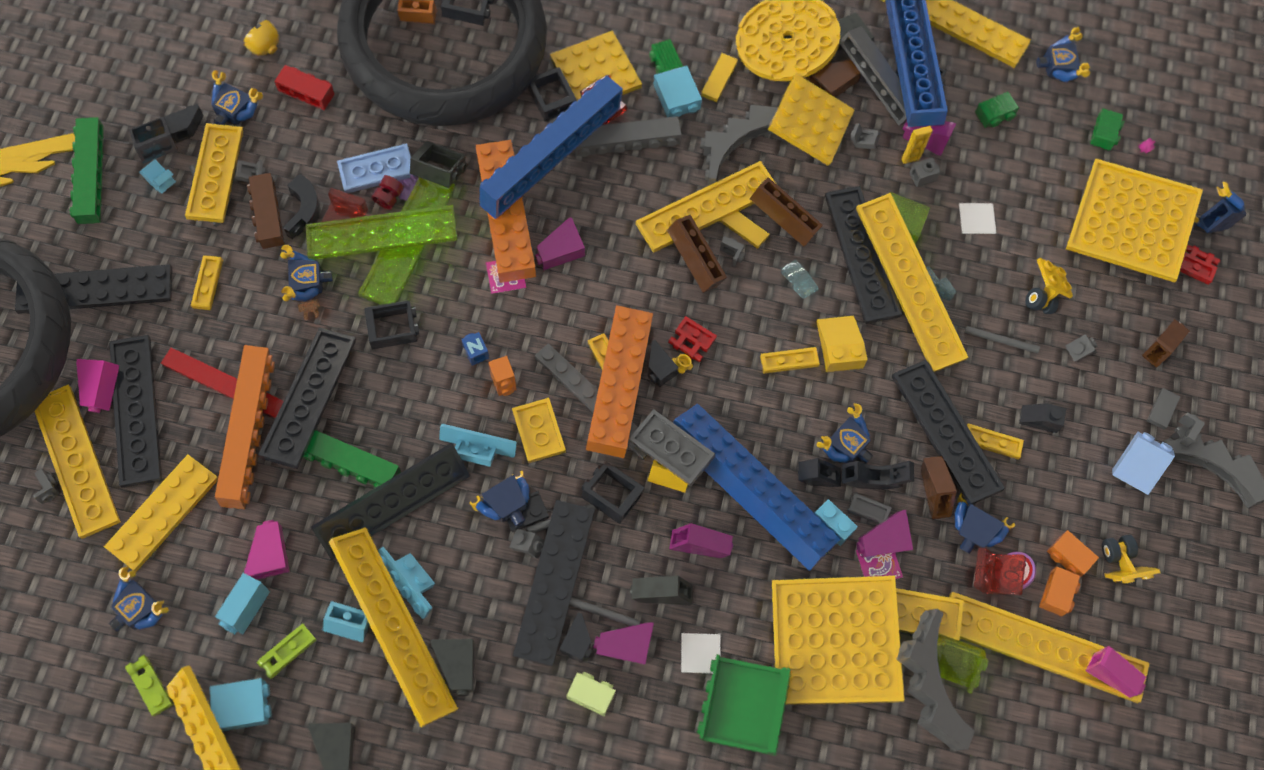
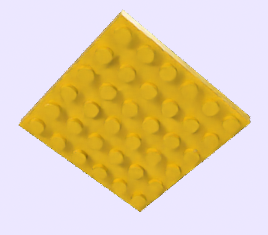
M1095 158L1066 250L1175 283L1179 275L1203 189Z
M895 576L772 580L775 668L782 669V667L791 669L786 705L904 702L902 664L896 660L899 654L900 637Z

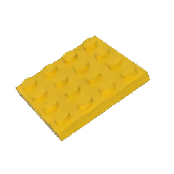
M613 31L550 54L555 68L560 67L577 101L582 98L585 91H590L598 80H602L606 76L623 88L622 95L642 88L638 75Z
M795 74L768 130L828 166L835 156L855 109L798 74Z

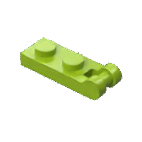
M302 623L257 661V664L260 668H264L266 675L269 679H272L312 645L316 638ZM273 658L278 661L274 666L270 662Z
M146 655L138 658L137 662L134 664L130 663L125 668L151 715L155 717L171 707L173 703ZM144 667L146 672L139 675L138 670Z

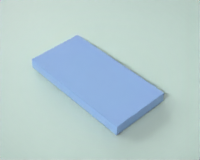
M408 144L338 160L337 163L345 194L379 186L384 175L391 176L398 181L411 178L412 174L409 173L411 155Z

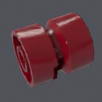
M384 175L379 183L380 188H376L371 198L379 206L392 210L397 202L396 197H400L405 187L397 179Z

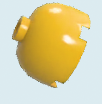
M265 20L259 23L261 27L258 29L256 27L252 28L244 39L246 43L244 46L253 54L259 56L271 55L278 49V31L270 21Z

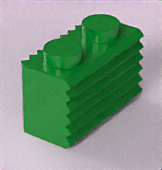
M671 39L651 45L649 56L651 61L656 64L657 74L683 67Z
M1007 91L994 98L992 97L980 102L975 110V114L979 117L984 128L989 126L996 127L1003 120L1010 121L1014 119L1019 107Z
M1102 108L1097 116L1090 144L1107 150H1111L1114 145H1117L1121 136L1118 133L1124 125V121H1122L1123 114Z

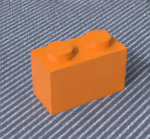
M399 0L397 11L400 21L435 24L437 13L435 0Z
M507 356L488 362L491 378L498 396H508L517 390L515 375Z
M1068 530L1047 550L1055 562L1060 563L1067 571L1080 577L1099 558Z
M1055 567L1051 570L1039 607L1061 617L1070 613L1075 604L1072 601L1074 594H1077L1080 588V583H1078L1080 576L1060 567Z

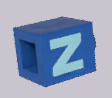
M479 332L475 334L470 333L461 339L463 348L472 366L489 359L488 350Z

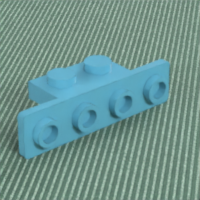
M441 424L439 439L456 444L455 448L461 460L490 467L495 454L515 457L516 441L446 424Z
M384 547L380 548L378 552L401 595L408 600L414 611L422 619L426 618L432 606L422 593L433 588L435 582L411 553L395 561Z

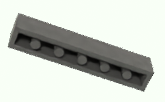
M862 26L848 31L840 40V45L899 126L906 123L907 118L899 77Z
M678 116L601 125L574 149L575 157H586L594 154L604 155L610 152L621 153L627 150L637 151L643 148H658L660 146H675L681 142Z

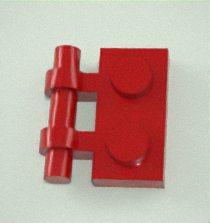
M1187 244L1180 272L1209 285L1218 267L1216 266L1219 264L1220 259L1214 257V254L1210 252L1207 254L1199 250L1197 246Z
M685 316L675 330V334L680 337L677 340L671 336L668 343L675 350H680L687 354L691 360L694 359L700 362L703 356L698 351L701 349L707 353L717 339V335ZM685 340L694 345L692 349L683 344Z

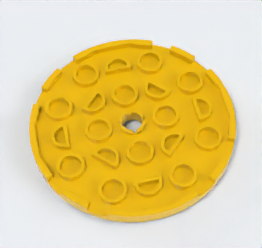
M764 0L754 6L739 24V30L736 35L738 55L751 72L762 78L774 81H791L795 74L805 78L822 69L835 55L840 43V25L834 11L821 0ZM785 36H792V39H784Z

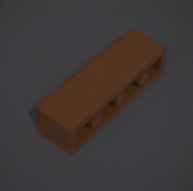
M266 173L250 176V184H247L249 195H252V200H249L251 210L255 214L252 216V222L254 227H257V232H254L256 242H260L262 249L285 245L275 181L272 174Z
M769 177L758 186L750 197L753 203L803 246L823 226Z
M691 215L677 219L667 229L703 293L716 288L727 278Z

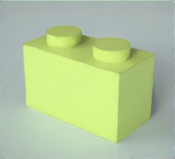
M577 672L568 691L567 699L605 716L615 695V690L612 689L613 685L605 681L599 683L593 680L594 676L586 672L582 674Z

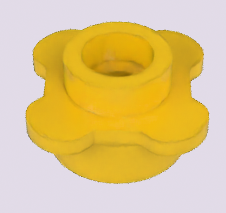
M680 354L677 358L672 359L678 366V372L681 374L693 368L691 358L686 354Z

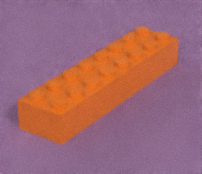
M511 140L476 145L481 181L489 179L497 168H502L507 160L514 156ZM522 197L497 219L487 212L499 282L503 283L536 277Z
M616 305L586 446L587 451L620 458L625 457L653 313Z
M244 345L215 493V499L220 507L245 510L246 504L250 502L251 492H248L249 485H252L254 481L252 468L253 465L256 466L258 454H255L256 447H260L261 444L259 431L260 428L264 427L265 417L262 416L263 409L266 410L268 406L266 393L271 389L269 377L275 368L273 355H270L268 348Z

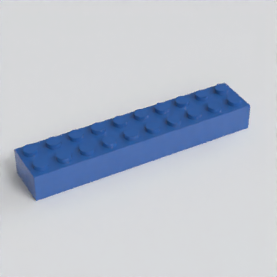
M885 0L908 127L944 125L948 110L926 0Z
M608 76L598 80L590 91H585L582 98L574 101L566 112H561L553 123H549L542 133L536 134L528 145L522 146L518 154L511 156L502 168H497L489 179H485L480 184V206L495 219L502 215L620 109L623 88Z
M696 404L673 421L676 426L715 453L716 457L704 471L809 571L840 541L841 538L699 404Z

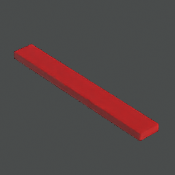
M174 348L169 349L161 362L162 366L234 399L237 378ZM266 393L268 406L266 410L263 409V414L276 419L284 401Z

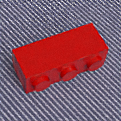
M285 65L275 79L279 92L322 110L326 109L335 95L330 82L320 80L310 73L301 72L296 67Z

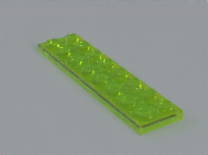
M418 178L358 292L360 297L381 305L398 301L456 188L455 184L447 188L426 179Z
M447 205L306 224L308 259L316 260L457 241L454 206Z

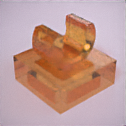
M318 299L298 304L299 312L305 311L303 314L305 320L309 319L308 312L310 311L315 314V318H318L319 312L317 308L320 307Z

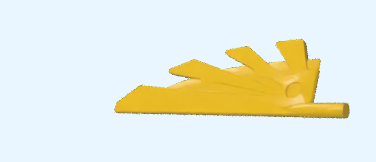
M74 133L0 149V175L10 172L39 173L55 165L54 161L39 160L50 154L73 151ZM0 177V187L14 182L13 179Z

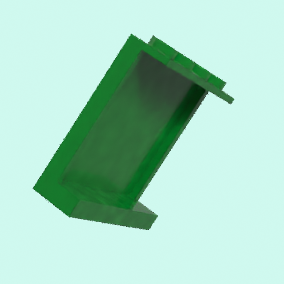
M716 654L715 660L712 659L710 665V672H713L712 679L708 680L706 685V692L709 693L707 701L704 700L702 705L704 719L703 722H699L697 734H700L702 741L776 756L791 669L785 667L778 669L722 658L719 654Z

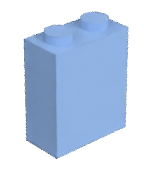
M1137 432L1112 469V475L1149 495L1175 455L1170 445L1164 442L1161 444L1156 442L1155 438L1146 432L1143 434Z

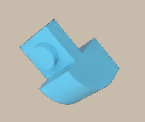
M156 159L139 172L160 193L166 191L176 182L171 177L173 175L169 169L165 170Z

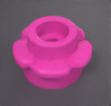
M1151 138L1145 140L1138 146L1141 150L1140 152H1150L1155 148L1153 144L1156 141H1152Z

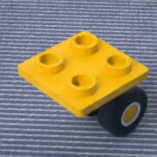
M1038 258L1037 262L1046 286L1044 290L1040 288L1031 289L1026 295L1025 303L1032 310L1037 311L1043 308L1044 314H1053L1059 304L1056 296L1062 294L1069 299L1072 298V287L1067 281L1066 271L1062 267L1053 265L1049 260L1046 261Z
M1132 535L1121 536L1119 542L1114 538L1103 540L1102 552L1105 559L1110 563L1119 561L1120 571L1105 573V578L1113 579V582L1131 583L1135 582L1134 578L1151 579L1154 578L1153 574L1160 573L1158 568L1143 566L1134 568L1130 559L1137 557L1138 545Z

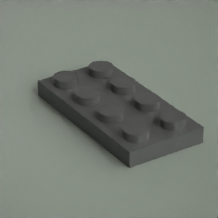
M654 409L629 438L631 443L689 486L694 484L716 457L714 452Z

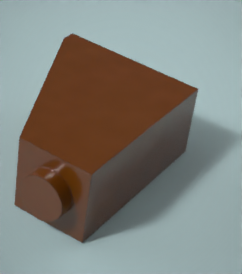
M852 60L827 64L816 73L807 76L806 80L836 98L859 82L861 72Z
M1174 319L1145 351L1142 357L1157 368L1174 352L1190 330L1184 324Z
M942 456L923 458L921 474L931 518L951 517L957 491Z

